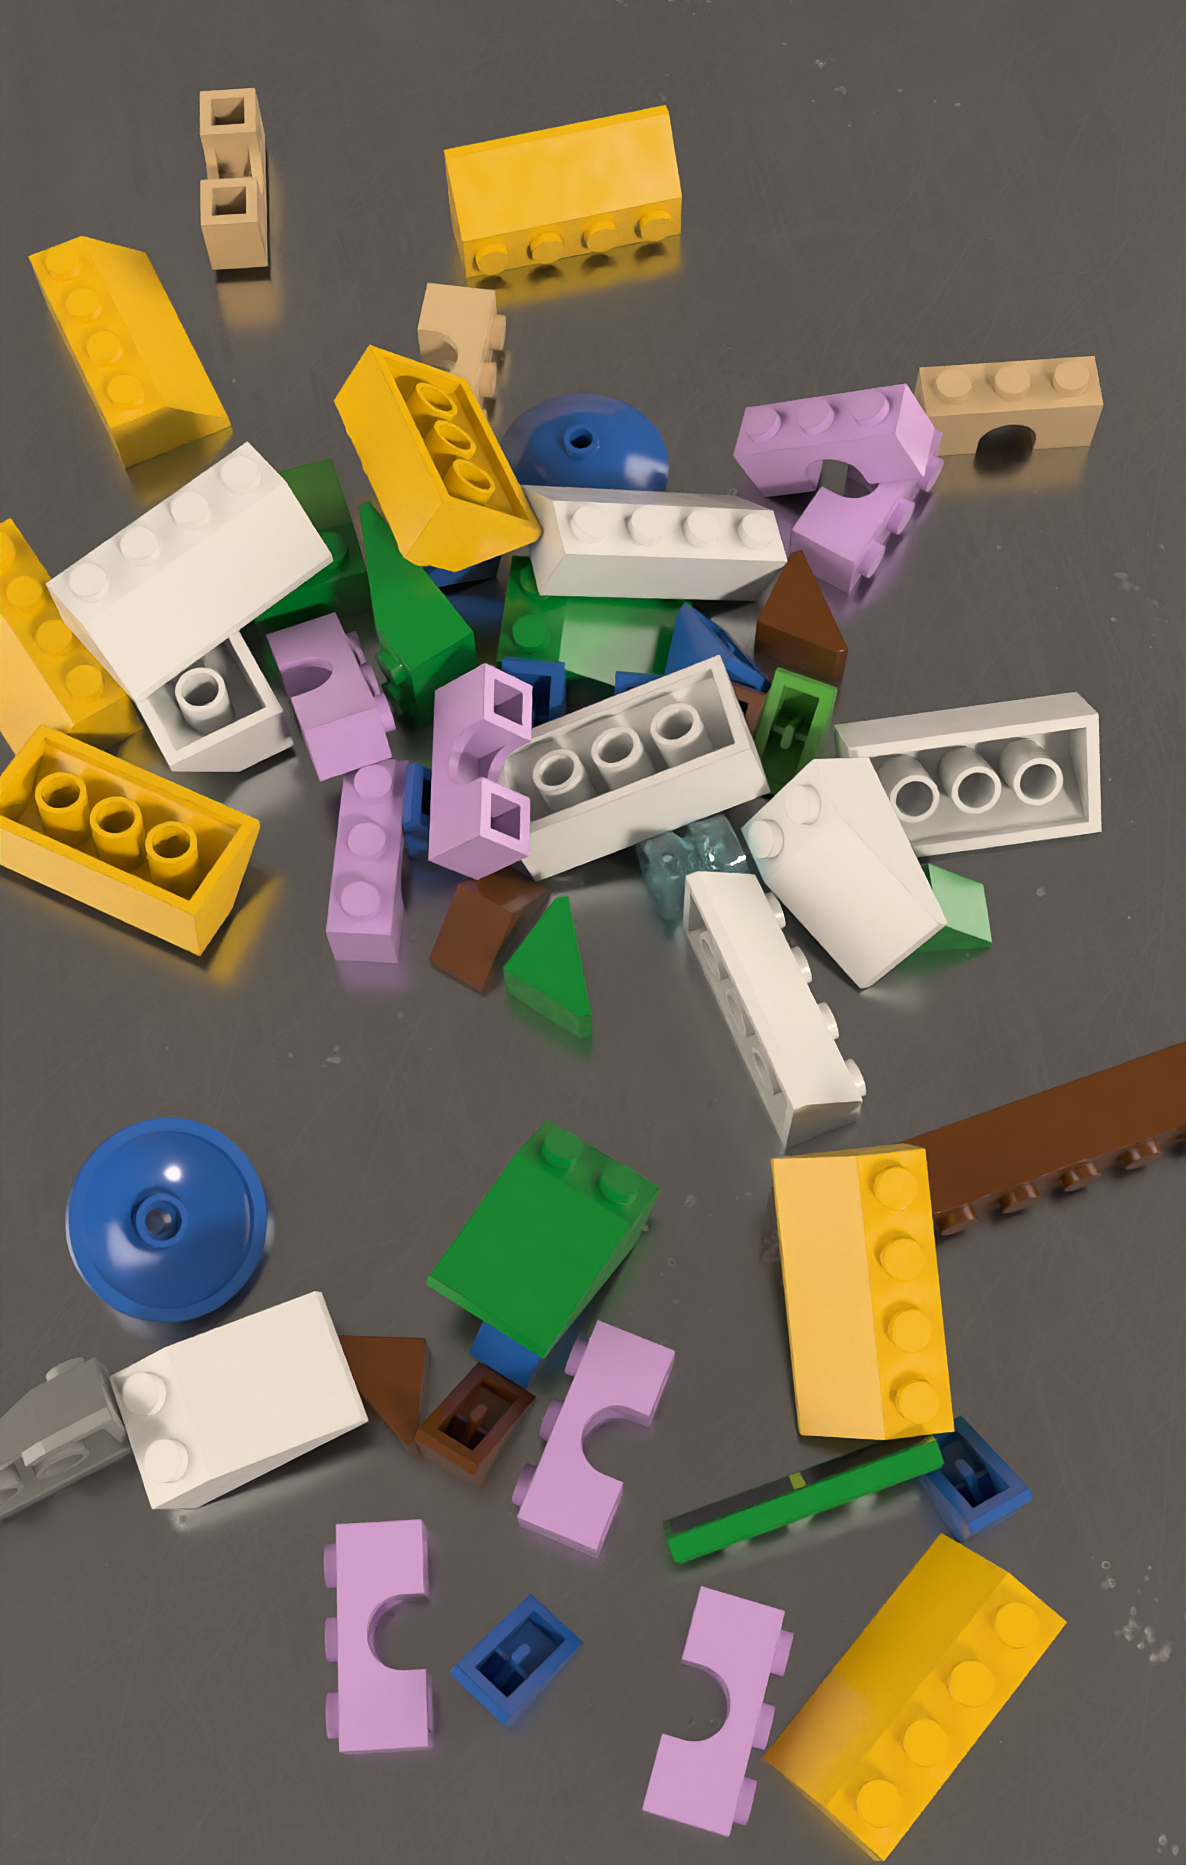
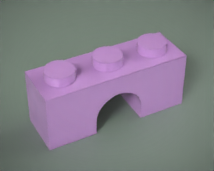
M907 384L892 385L746 407L733 457L764 497L816 491L824 459L839 460L854 466L862 473L869 484L923 478L935 427Z
M934 429L923 478L869 484L857 468L848 464L847 477L865 486L871 493L860 498H847L821 487L791 529L788 558L791 553L802 550L814 576L847 594L852 590L861 575L870 578L882 560L886 548L882 544L890 532L899 535L908 523L915 507V503L912 500L918 491L922 489L928 492L936 482L944 464V460L938 457L943 433Z
M336 612L266 635L283 688L292 711L297 716L306 747L320 781L392 757L385 733L396 729L394 719L384 693H380L370 662H366L356 631L345 634Z
M486 663L435 690L428 860L476 880L528 857L530 838V798L497 784V778L506 758L517 748L531 742L532 685Z
M385 759L344 773L326 934L335 960L398 963L404 908L401 895V863L403 848H408L402 822L406 766L409 765V760Z
M597 1320L590 1338L581 1334L578 1336L565 1368V1373L574 1377L564 1402L555 1398L552 1399L539 1430L538 1438L548 1442L538 1467L526 1463L513 1492L511 1503L521 1507L517 1515L520 1527L598 1558L623 1495V1482L598 1472L588 1463L583 1453L584 1441L595 1425L610 1418L628 1419L649 1428L674 1365V1350Z
M422 1519L336 1524V1544H325L324 1548L326 1588H337V1617H328L325 1621L326 1659L328 1663L338 1662V1692L327 1693L326 1730L328 1739L339 1738V1752L347 1755L434 1749L432 1674L427 1669L395 1670L386 1667L379 1659L374 1645L376 1626L387 1610L403 1602L430 1600L427 1527Z
M701 1586L681 1665L706 1672L718 1681L724 1690L727 1700L726 1719L719 1732L702 1741H686L662 1733L642 1811L724 1837H729L733 1822L744 1826L747 1825L757 1780L744 1777L751 1747L761 1750L766 1748L776 1706L764 1703L763 1699L770 1673L783 1677L794 1633L781 1629L785 1611Z

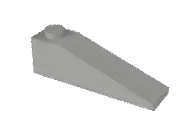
M82 1357L74 1358L55 1366L46 1374L47 1381L28 1391L0 1418V1516L132 1448L109 1379L111 1373L95 1357L88 1361H85Z

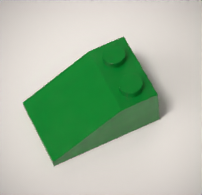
M329 458L278 471L277 473L286 481L329 549L333 562L254 619L260 638L334 612L340 618L373 609L367 569L332 459Z
M368 501L359 506L375 627L380 651L375 654V658L387 680L381 684V687L393 709L399 715L408 712L422 729L434 722L435 690L478 667L474 633L425 570L403 557L398 549V543L390 526L371 502Z
M512 555L496 660L497 669L502 671V659L504 656L566 662L568 703L593 705L614 696L616 671L665 674L677 613L685 603L691 607L692 603L683 599L539 595L531 557Z
M547 1119L513 1156L432 1270L426 1285L544 1359L637 1243L661 1188L640 1176L631 1168L622 1165L584 1142L575 1134L566 1131Z

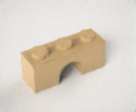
M256 89L200 91V137L205 155L208 179L200 180L201 229L212 270L268 266L265 132Z
M427 283L417 328L422 363L451 370L448 373L465 378L482 408L483 398H492L494 394L497 367L496 362H491L493 350L503 349L506 332L505 315H497L495 290ZM482 410L483 413H484V415H485V417H486V419H487V412H486V410Z
M1095 356L920 367L914 392L915 398L935 429L943 433L938 456L975 454L978 442L984 434L1005 425L1029 427L1033 450L1090 446L1103 408Z

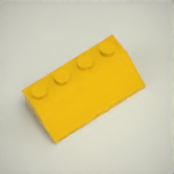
M666 105L444 150L452 228L466 278L485 274L494 275L504 270L538 263H552L562 258L591 252H605L615 247L644 241H658L668 236L681 234L682 194L670 117Z
M80 236L28 256L46 304L125 469L231 426L230 420L146 252Z
M369 345L334 399V402L403 557L421 567L431 565L457 572L536 542L542 535L543 530L467 380Z
M9 518L0 523V732L15 755L18 754L40 724L104 751L143 729L142 723L130 696L63 622L46 585L47 582L52 580L13 520Z
M40 724L0 776V865L201 956L233 908L260 830V821L46 725Z
M902 1143L771 1158L799 1433L806 1436L890 1440L954 1432L925 1148Z
M940 1533L763 1755L762 1759L875 1861H885L1067 1622L1009 1572L945 1534Z

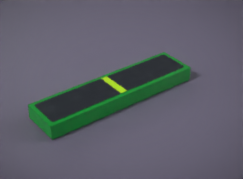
M932 1434L882 1440L665 1520L663 1524L666 1540L674 1562L682 1564L942 1468L941 1465L945 1463L937 1441Z

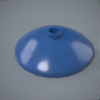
M572 393L544 400L522 413L510 425L499 444L519 485L666 491L669 472L668 454L659 431L638 409L610 396L594 393ZM578 444L589 445L588 447L583 449L574 447V445Z
M166 1117L141 1121L124 1127L102 1141L85 1159L71 1185L66 1205L65 1230L67 1244L73 1263L83 1281L99 1299L111 1308L129 1317L143 1321H187L210 1313L225 1304L250 1278L261 1256L266 1237L267 1208L264 1191L259 1177L246 1155L234 1142L216 1129L182 1118ZM152 1209L159 1211L164 1220L163 1228L157 1234L151 1233L145 1224L146 1215Z

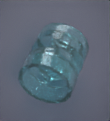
M721 812L686 825L683 838L670 831L636 844L638 861L645 883L654 904L665 920L680 915L684 911L686 875L697 871L749 874L739 840L731 824Z

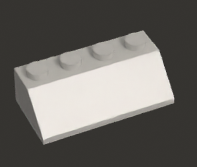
M246 442L47 582L46 585L66 626L131 699L138 704L333 562V558L286 481Z
M520 485L543 530L542 535L536 542L528 544L539 595L757 601L787 563L774 511L735 495Z
M239 630L136 704L172 772H240L294 745L284 711Z
M720 655L532 728L531 742L517 748L506 758L497 778V784L530 798L529 856L522 859V862L535 882L771 792L755 743Z
M1077 692L834 725L836 758L870 759L916 857L1102 832L1099 714Z
M697 871L685 877L683 928L784 1148H790L857 1121L863 1102L861 1097L866 1095L863 1077L856 1063L852 1059L844 1061L834 1041V1039L839 1037L836 1021L825 1002L816 1003L807 983L812 982V975L802 950L798 946L790 949L781 930V928L786 926L785 917L777 897L773 892L764 894L755 874Z

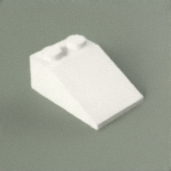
M869 758L813 759L740 828L764 883L859 988H867L873 985L948 924Z
M317 1291L167 1346L109 1377L152 1509L198 1508L369 1421L322 1292Z

